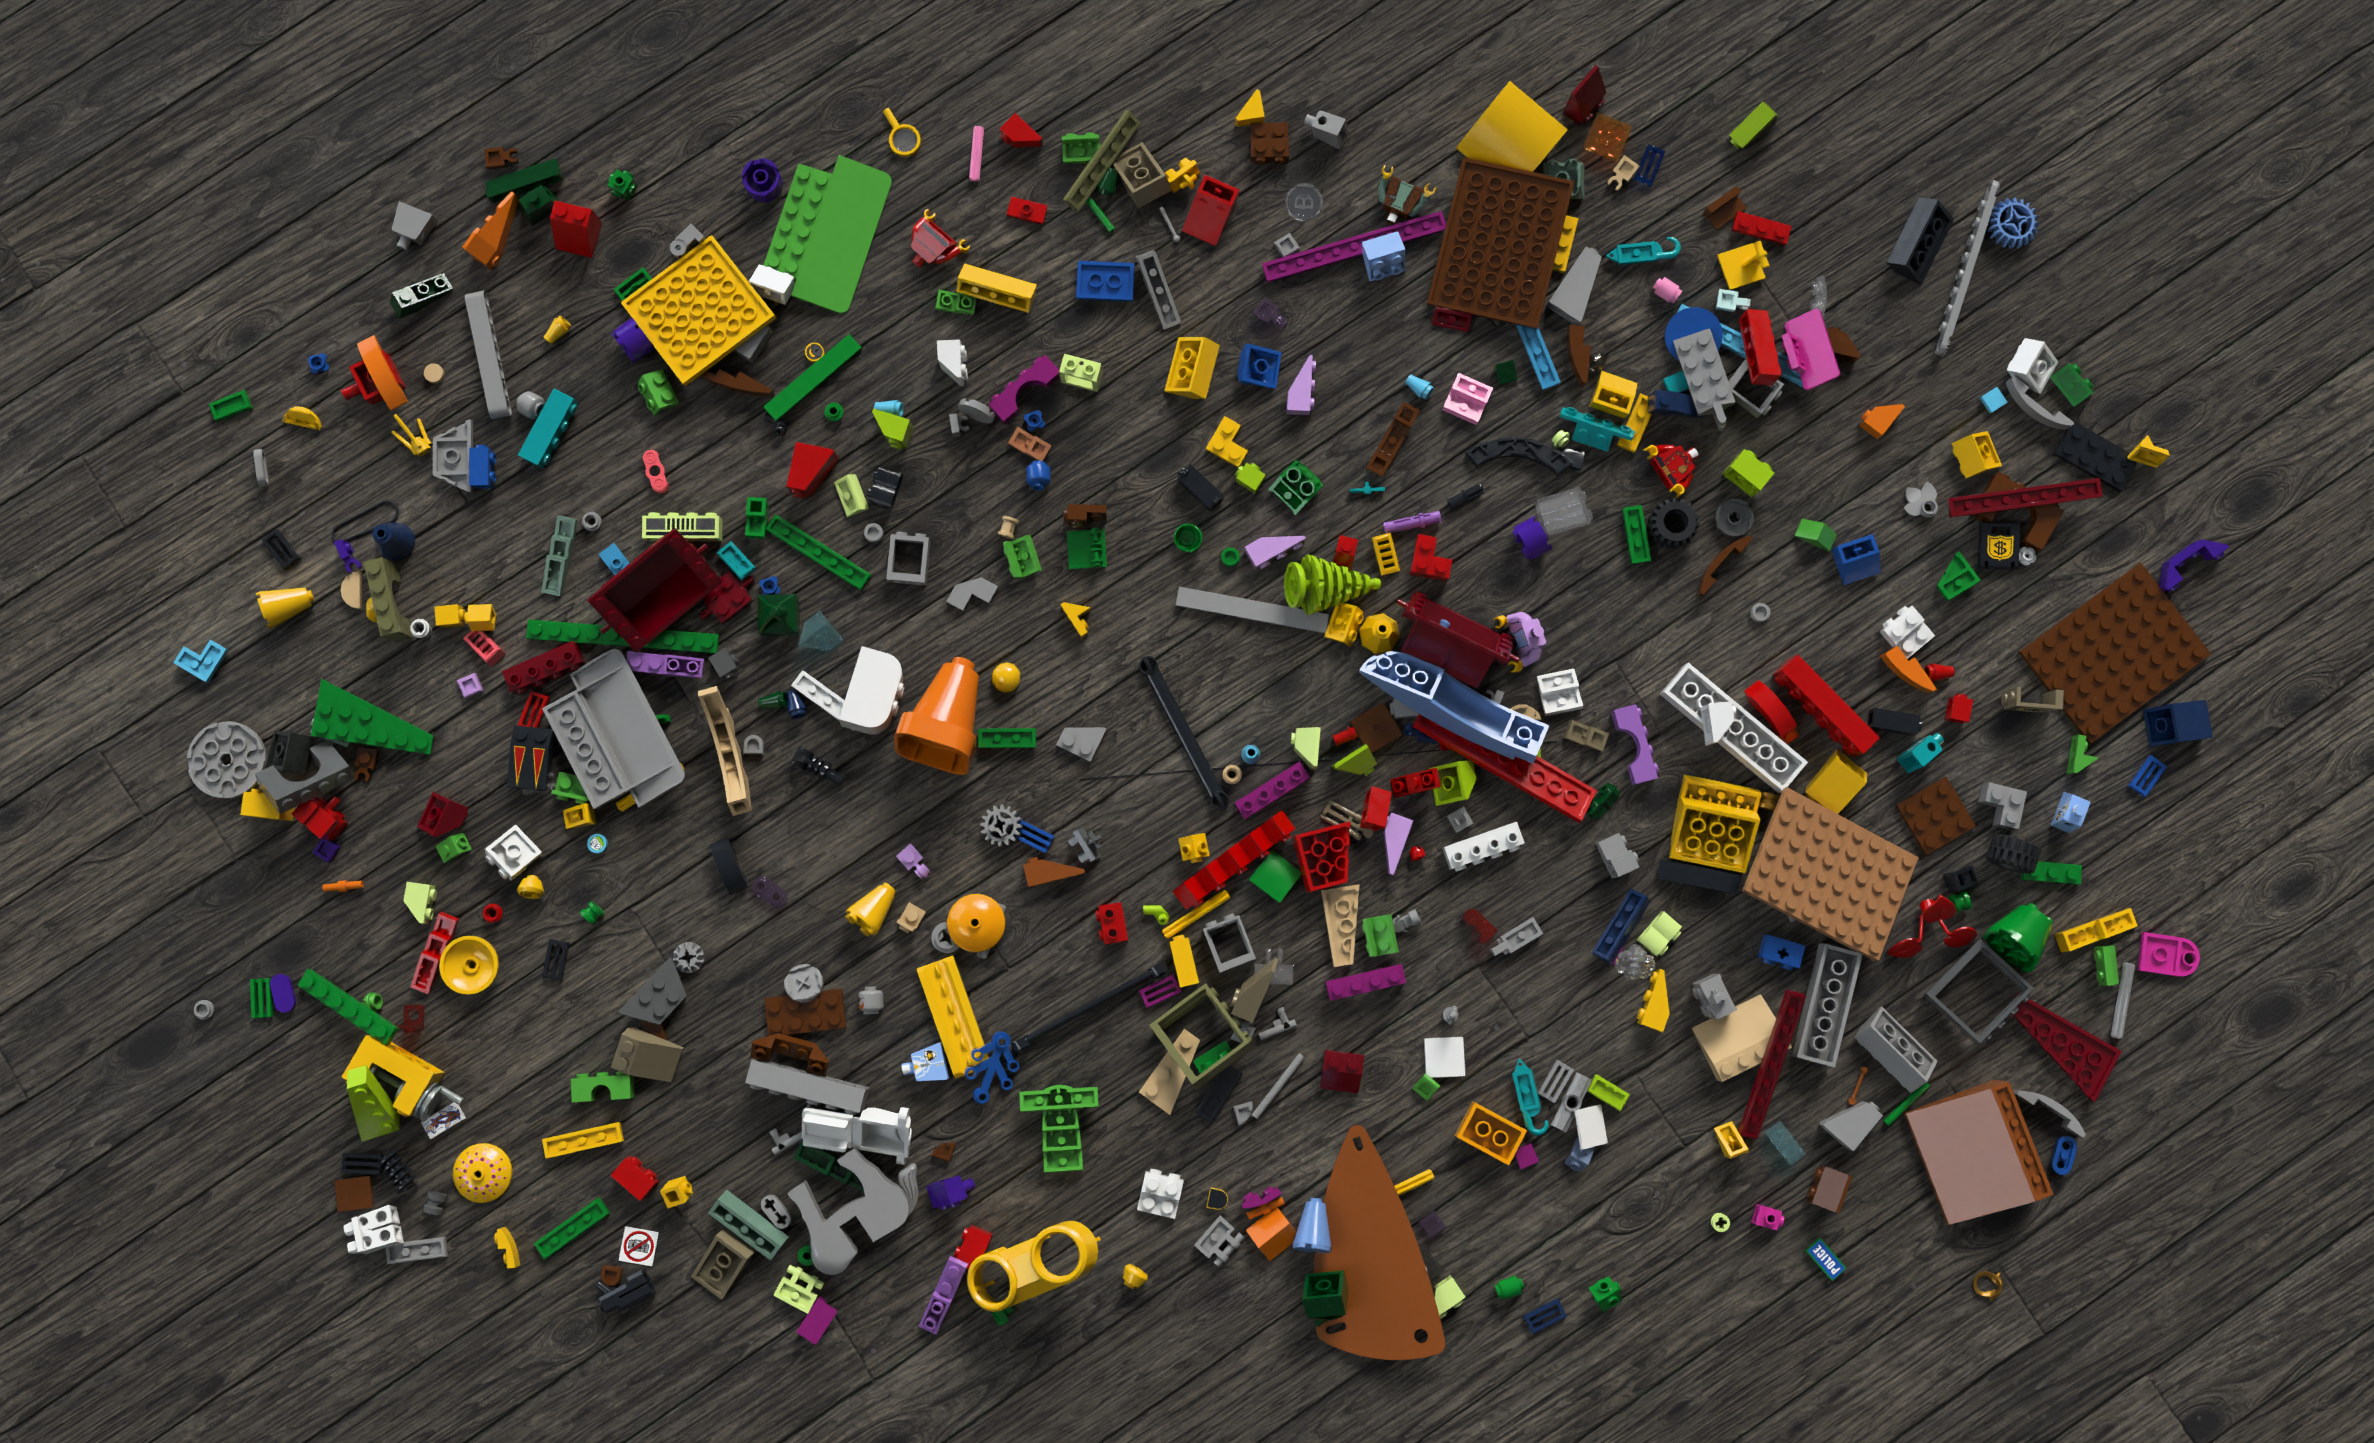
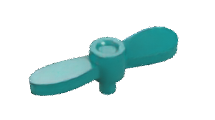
M1365 482V487L1349 489V493L1352 494L1362 492L1364 494H1371V491H1385V487L1371 488L1369 482Z

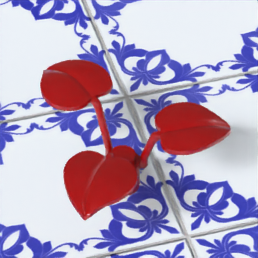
M1939 895L1936 901L1927 899L1919 904L1922 915L1919 916L1918 940L1916 938L1905 939L1886 952L1899 958H1908L1918 954L1922 950L1920 943H1922L1924 920L1928 923L1939 921L1943 930L1948 935L1943 940L1944 944L1948 947L1957 948L1971 943L1977 937V932L1971 927H1961L1951 933L1942 920L1951 918L1956 913V908L1951 901Z

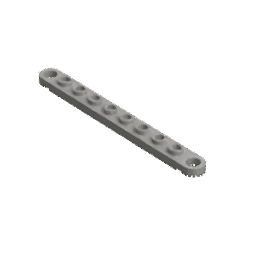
M1991 180L1984 199L1978 205L1977 210L1980 212L1972 224L1974 231L1968 237L1966 243L1968 245L1967 252H1964L1961 258L1963 265L1955 277V280L1958 281L1956 287L1954 286L1950 293L1952 300L1945 309V321L1939 327L1941 334L1935 350L1936 355L1943 357L1947 352V346H1949L1950 338L1953 335L1996 200V191L1998 192L1997 189L2000 186L1998 181Z

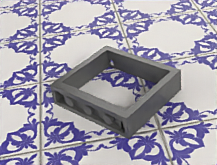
M1979 939L1931 987L1924 997L1971 1041L1978 1045L1981 1042L1985 1044L1991 1039L1992 1035L1990 1033L1994 1029L1998 1031L2006 1023L2004 1019L2008 1015L2012 1017L2019 1010L2017 1005L2021 1001L2025 1003L2032 996L2030 992L2034 988ZM1980 952L2022 991L1977 1036L1935 996Z

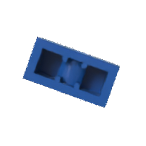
M1763 935L1758 958H1762L1763 963L1769 965L1779 963L1782 964L1781 968L1793 971V968H1800L1805 946L1774 936ZM1778 950H1782L1785 953L1784 956L1777 954Z

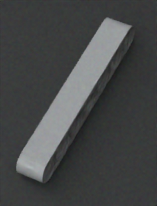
M484 290L465 294V302L489 415L492 420L511 416V405L487 294Z

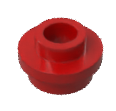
M488 904L483 910V917L489 923H496L502 918V908L497 904ZM492 910L496 911V915L494 917H492L490 914Z

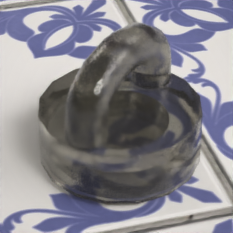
M1595 352L1591 354L1589 359L1590 368L1594 372L1603 370L1607 362L1606 353Z

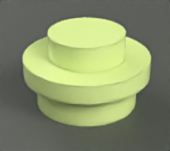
M1563 430L1559 431L1552 439L1556 448L1566 446L1569 442L1570 434Z

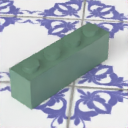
M728 1190L718 1198L708 1214L769 1260H772L789 1237Z

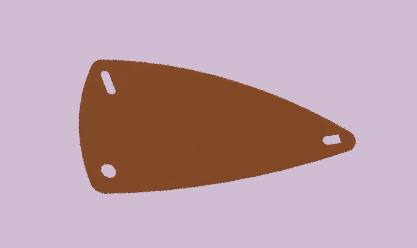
M1360 1125L1352 1126L1336 1159L1323 1202L1326 1204L1332 1246L1331 1253L1315 1251L1314 1273L1344 1270L1349 1288L1345 1316L1335 1320H1328L1320 1327L1316 1326L1317 1336L1323 1342L1343 1351L1375 1359L1410 1360L1440 1354L1445 1348V1338L1432 1286L1414 1232L1394 1184L1367 1131ZM1360 1136L1363 1144L1361 1151L1355 1148L1353 1138ZM1341 1322L1346 1324L1345 1330L1333 1334L1326 1332L1328 1326ZM1418 1329H1423L1427 1332L1428 1339L1426 1342L1419 1343L1415 1340L1414 1334Z

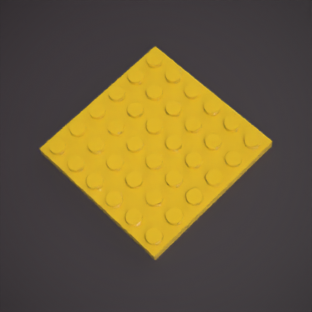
M712 235L621 302L684 386H687L776 319L773 312Z

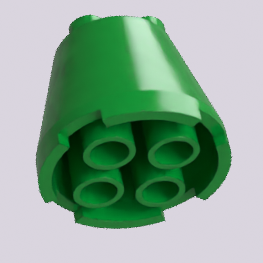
M2032 903L2019 905L1989 927L1983 938L1986 939L1987 946L2008 965L2011 964L2020 968L2021 972H2031L2040 962L2054 922L2051 918L2040 912L2039 908Z

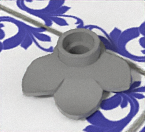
M1926 482L1921 490L1911 487L1906 488L1905 495L1909 503L1904 507V510L1909 515L1932 517L1937 513L1938 505L1935 501L1937 492L1931 483ZM1925 505L1930 507V511L1925 510Z

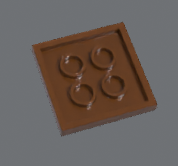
M1947 777L1941 778L1895 805L1924 855H1928L1976 827Z

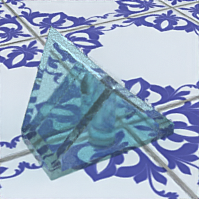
M819 610L805 621L799 646L829 652L841 643L843 638Z

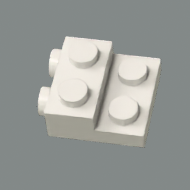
M1913 606L1901 608L1897 612L1898 616L1894 620L1892 618L1888 619L1882 624L1884 628L1879 631L1892 647L1899 646L1907 659L1935 636L1923 622L1924 618Z
M514 825L485 849V859L490 865H497L499 874L505 880L509 878L512 881L526 870L529 864L542 855V852L517 825Z
M1150 1169V1172L1146 1171L1137 1210L1175 1219L1184 1182L1183 1179H1180L1181 1175L1169 1173V1176L1161 1174L1162 1171Z

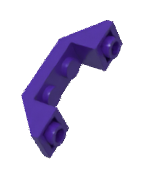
M2201 539L2191 543L2162 563L2159 587L2163 592L2167 590L2171 592L2179 587L2177 583L2182 581L2183 578L2176 569L2185 564L2184 560L2190 557L2192 559L2201 553L2206 561L2210 559L2217 560L2225 555L2223 551L2228 549L2229 546Z

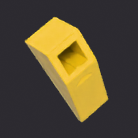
M1657 969L1656 972L1653 971L1650 977L1652 984L1650 990H1646L1643 1000L1645 1004L1643 1008L1639 1009L1637 1019H1639L1638 1024L1663 1032L1670 1013L1665 972L1662 969Z

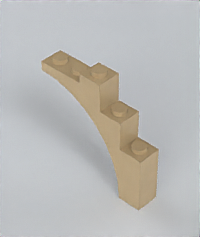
M717 686L698 691V697L706 714L718 753L727 804L733 816L752 811L748 777L742 765L741 749L735 737L734 721L729 709L726 708Z

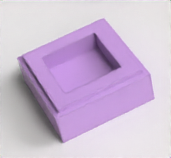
M476 673L457 680L464 698H469L483 692Z

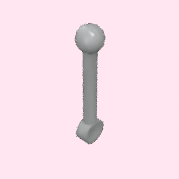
M1163 206L1160 207V212L1173 235V241L1179 242L1180 237L1176 234Z

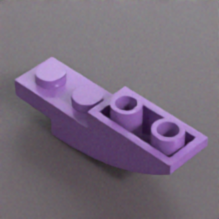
M627 651L626 661L633 672L702 678L704 659Z
M952 1256L949 1257L918 1327L937 1334L968 1266L967 1263Z

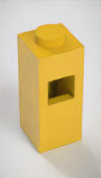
M1184 935L1173 937L1170 946L1180 987L1199 983L1189 938H1184Z

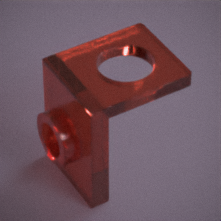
M404 1005V1024L397 1025V1027L404 1029V1033L416 1032V1029L424 1028V1005ZM412 1009L419 1011V1017L416 1020L409 1018V1012Z

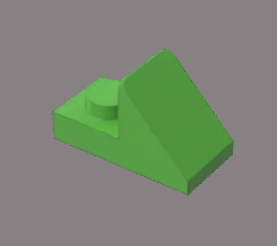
M2084 735L2072 736L2067 774L2078 773L2098 759V757L2084 755L2088 747L2086 736Z

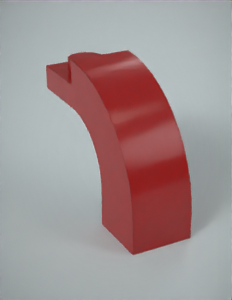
M1758 680L1744 690L1749 704L1764 716L1778 738L1784 743L1789 744L1799 736L1795 728L1797 724L1781 700L1765 684Z

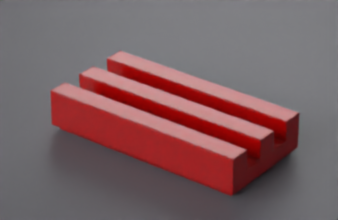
M531 690L517 726H532L543 698L533 727L539 728L544 716L542 708L548 705L551 697ZM537 696L527 725H524L534 697Z

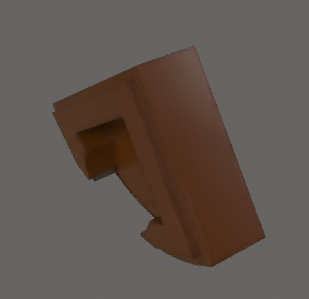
M946 1142L939 1145L931 1156L950 1162L956 1143Z

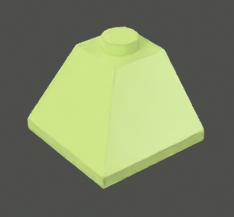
M1296 728L1295 733L1291 735V744L1294 745L1295 752L1306 765L1315 771L1318 765L1321 728Z

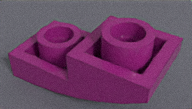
M1272 1186L1268 1187L1262 1192L1264 1195L1262 1197L1257 1192L1253 1194L1249 1192L1242 1198L1241 1206L1243 1208L1260 1206L1277 1198L1282 1193L1277 1186L1274 1188Z

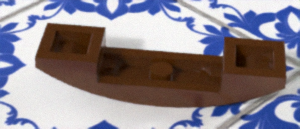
M1403 401L1377 450L1366 467L1368 470L1381 477L1384 476L1420 410Z
M1751 536L1733 542L1717 554L1709 563L1698 585L1697 596L1699 598L1716 581L1710 576L1731 551L1738 555L1753 539Z

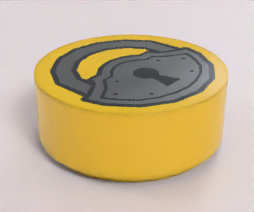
M811 343L806 347L805 355L810 362L815 363L825 355V351L820 344Z

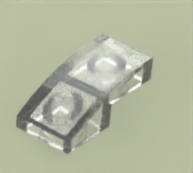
M1824 275L1817 277L1812 282L1811 289L1816 297L1813 298L1809 306L1810 311L1819 309L1822 315L1825 312L1827 303V287Z

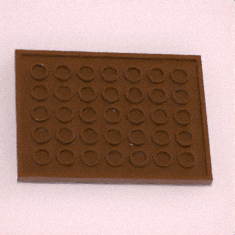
M1463 157L1427 305L1457 310L1479 317L1538 330L1575 181Z
M2142 563L2135 565L2018 652L2048 692L2056 689L2064 690L2062 710L2079 733L2086 736L2088 744L2094 742L2211 655Z

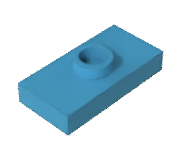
M615 543L599 554L614 575L629 564V561Z

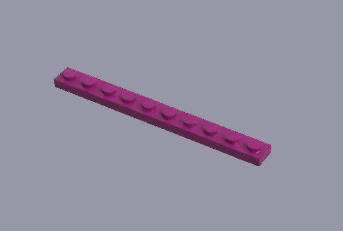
M1442 211L1265 262L1262 263V268L1267 283L1362 256V242L1399 232L1402 243H1406L1445 231L1446 222Z

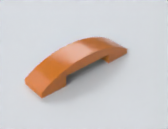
M373 335L357 343L363 361L389 409L392 411L408 403L401 386L397 383L382 353V348L376 336Z

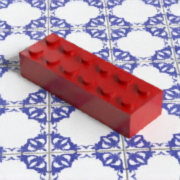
M1798 654L1789 658L1772 674L1775 677V682L1781 687L1784 686L1789 691L1788 695L1793 700H1798L1802 704L1801 708L1808 715L1811 714L1816 719V724L1821 728H1825L1829 732V737L1834 742H1839L1843 746L1842 750L1848 756L1855 757L1864 754L1880 739Z

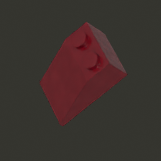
M1597 65L1591 69L1571 93L1563 111L1566 116L1579 126L1583 122L1588 123L1594 115L1592 113L1594 109H1600L1606 101L1604 97L1607 92Z

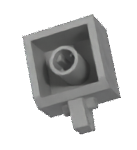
M1711 974L1692 983L1694 987L1692 989L1693 995L1696 999L1700 1000L1702 1004L1700 1008L1705 1017L1708 1016L1709 1019L1718 1020L1737 1010L1720 974Z

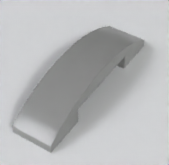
M2013 376L2007 380L2006 385L2011 396L2020 408L2033 419L2049 427L2066 430L2074 424L2073 421L2060 411L2052 415L2026 395L2025 392L2029 387L2017 377Z
M2013 1090L2014 1095L2026 1104L2034 1105L2037 1101L2064 1120L2060 1126L2076 1137H2085L2086 1134L2077 1119L2058 1102L2038 1093Z

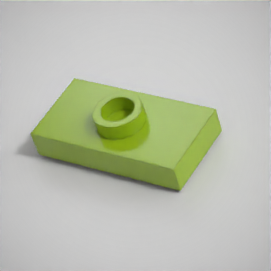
M1597 1074L1594 1075L1587 1092L1618 1111H1621L1630 1094Z

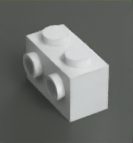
M758 265L749 280V283L759 296L784 305L789 300L795 285L793 276L762 265Z

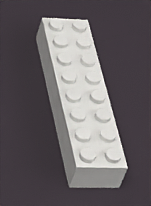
M1690 663L1685 664L1660 693L1662 697L1702 730L1701 707L1710 703L1732 701V706L1735 705L1736 717H1734V722L1717 743L1777 793L1782 792L1783 788L1788 787L1808 763Z

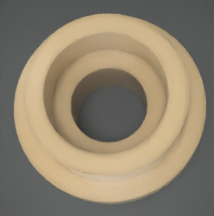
M1229 765L1223 770V779L1228 784H1236L1240 781L1242 772L1239 767ZM1230 771H1234L1236 773V776L1234 778H1230L1228 776V773Z

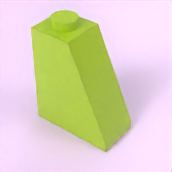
M1762 102L1730 134L1732 138L1730 142L1737 149L1739 147L1744 149L1778 115L1765 102Z

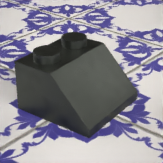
M274 730L266 768L273 765L277 770L305 775V771L309 766L308 757L310 748L313 747V737Z

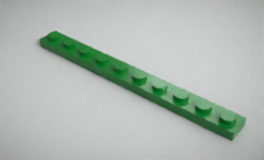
M528 619L526 639L556 642L574 641L582 644L630 647L612 628L605 634H602L600 629L605 625ZM663 630L643 648L715 654L719 649L720 635Z

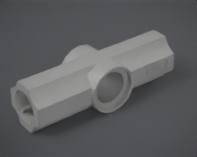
M1576 1072L1566 1094L1562 1097L1561 1104L1550 1125L1567 1132L1575 1116L1574 1110L1580 1109L1581 1102L1592 1082L1591 1079ZM1570 1097H1574L1576 1100V1104L1572 1108H1569L1567 1105V1100Z

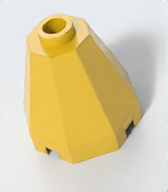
M1384 613L1368 616L1359 629L1362 646L1374 654L1390 652L1400 638L1397 622Z

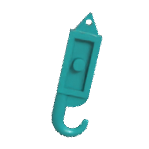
M1667 237L1668 241H1672L1675 244V249L1670 252H1663L1660 244L1655 241L1617 245L1605 258L1618 263V265L1655 262L1657 260L1675 258L1680 253L1681 245L1673 237Z
M1519 1058L1512 1075L1520 1109L1527 1131L1532 1135L1539 1136L1547 1131L1548 1121H1544V1127L1540 1130L1533 1127L1531 1117L1540 1112L1541 1104L1533 1071Z

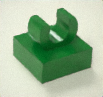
M1008 1307L997 1312L990 1311L998 1326H1001L1010 1321L1006 1315L1012 1312L1013 1308Z

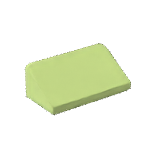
M848 474L834 482L847 517L869 509L855 474Z

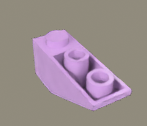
M1313 355L1308 357L1288 391L1287 414L1309 415L1310 410H1314V398H1311V391H1315V380H1312V373L1316 371V361H1312Z
M1305 536L1261 537L1245 546L1244 551L1254 568L1260 567L1262 570L1271 564V560L1275 558L1280 560L1287 555V551L1291 549L1295 551L1304 546L1303 542H1305L1306 538Z

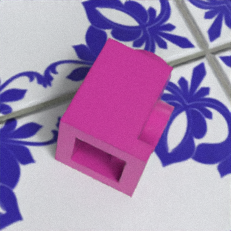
M1756 1204L1751 1223L1777 1231L1778 1227H1782L1784 1223V1216H1782V1211ZM1769 1215L1773 1216L1771 1222L1767 1220Z

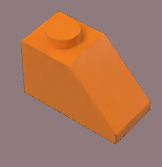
M1903 404L1875 407L1871 411L1867 410L1862 415L1861 419L1863 421L1859 426L1878 439L1885 433L1905 406Z

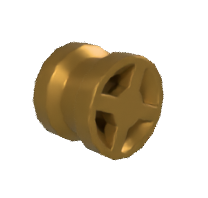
M1761 792L1762 795L1758 808L1774 812L1779 796Z

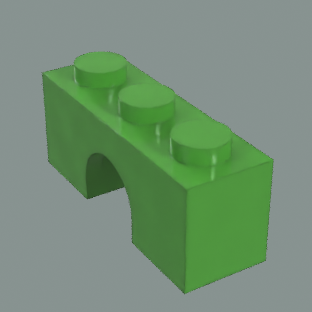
M616 1071V1075L608 1076V1072L596 1073V1077H589V1073L577 1074V1078L571 1079L572 1102L596 1100V1090L600 1085H605L609 1088L611 1100L635 1097L634 1076L620 1071Z

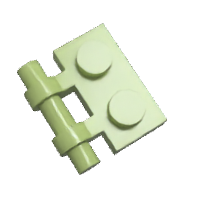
M789 1265L786 1272L793 1275L791 1280L783 1277L773 1296L808 1314L818 1297L817 1294L812 1292V1289L816 1287L821 1290L824 1282L818 1280L819 1277L815 1275L811 1276L803 1272V1269L800 1267L796 1268ZM798 1278L808 1283L806 1288L796 1283Z

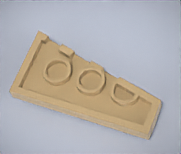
M1360 884L1321 890L1333 967L1353 964Z
M1184 1029L1173 1045L1190 1067L1200 1040ZM1169 1052L1163 1057L1139 1093L1170 1115L1186 1075Z

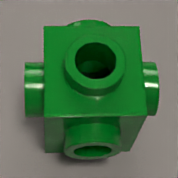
M616 169L615 173H612L608 179L607 186L610 188L611 194L619 199L622 197L629 201L638 186L633 179L634 176L625 170L621 172Z
M1609 1276L1589 1287L1594 1300L1602 1312L1615 1307L1623 1300L1620 1292H1622L1621 1287L1617 1281L1612 1282Z

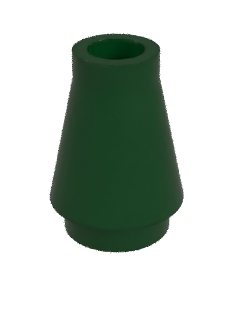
M1107 167L1104 176L1097 186L1099 187V193L1112 197L1116 189L1117 169Z
M776 691L763 698H758L759 708L784 709V707H787L786 693L784 691Z

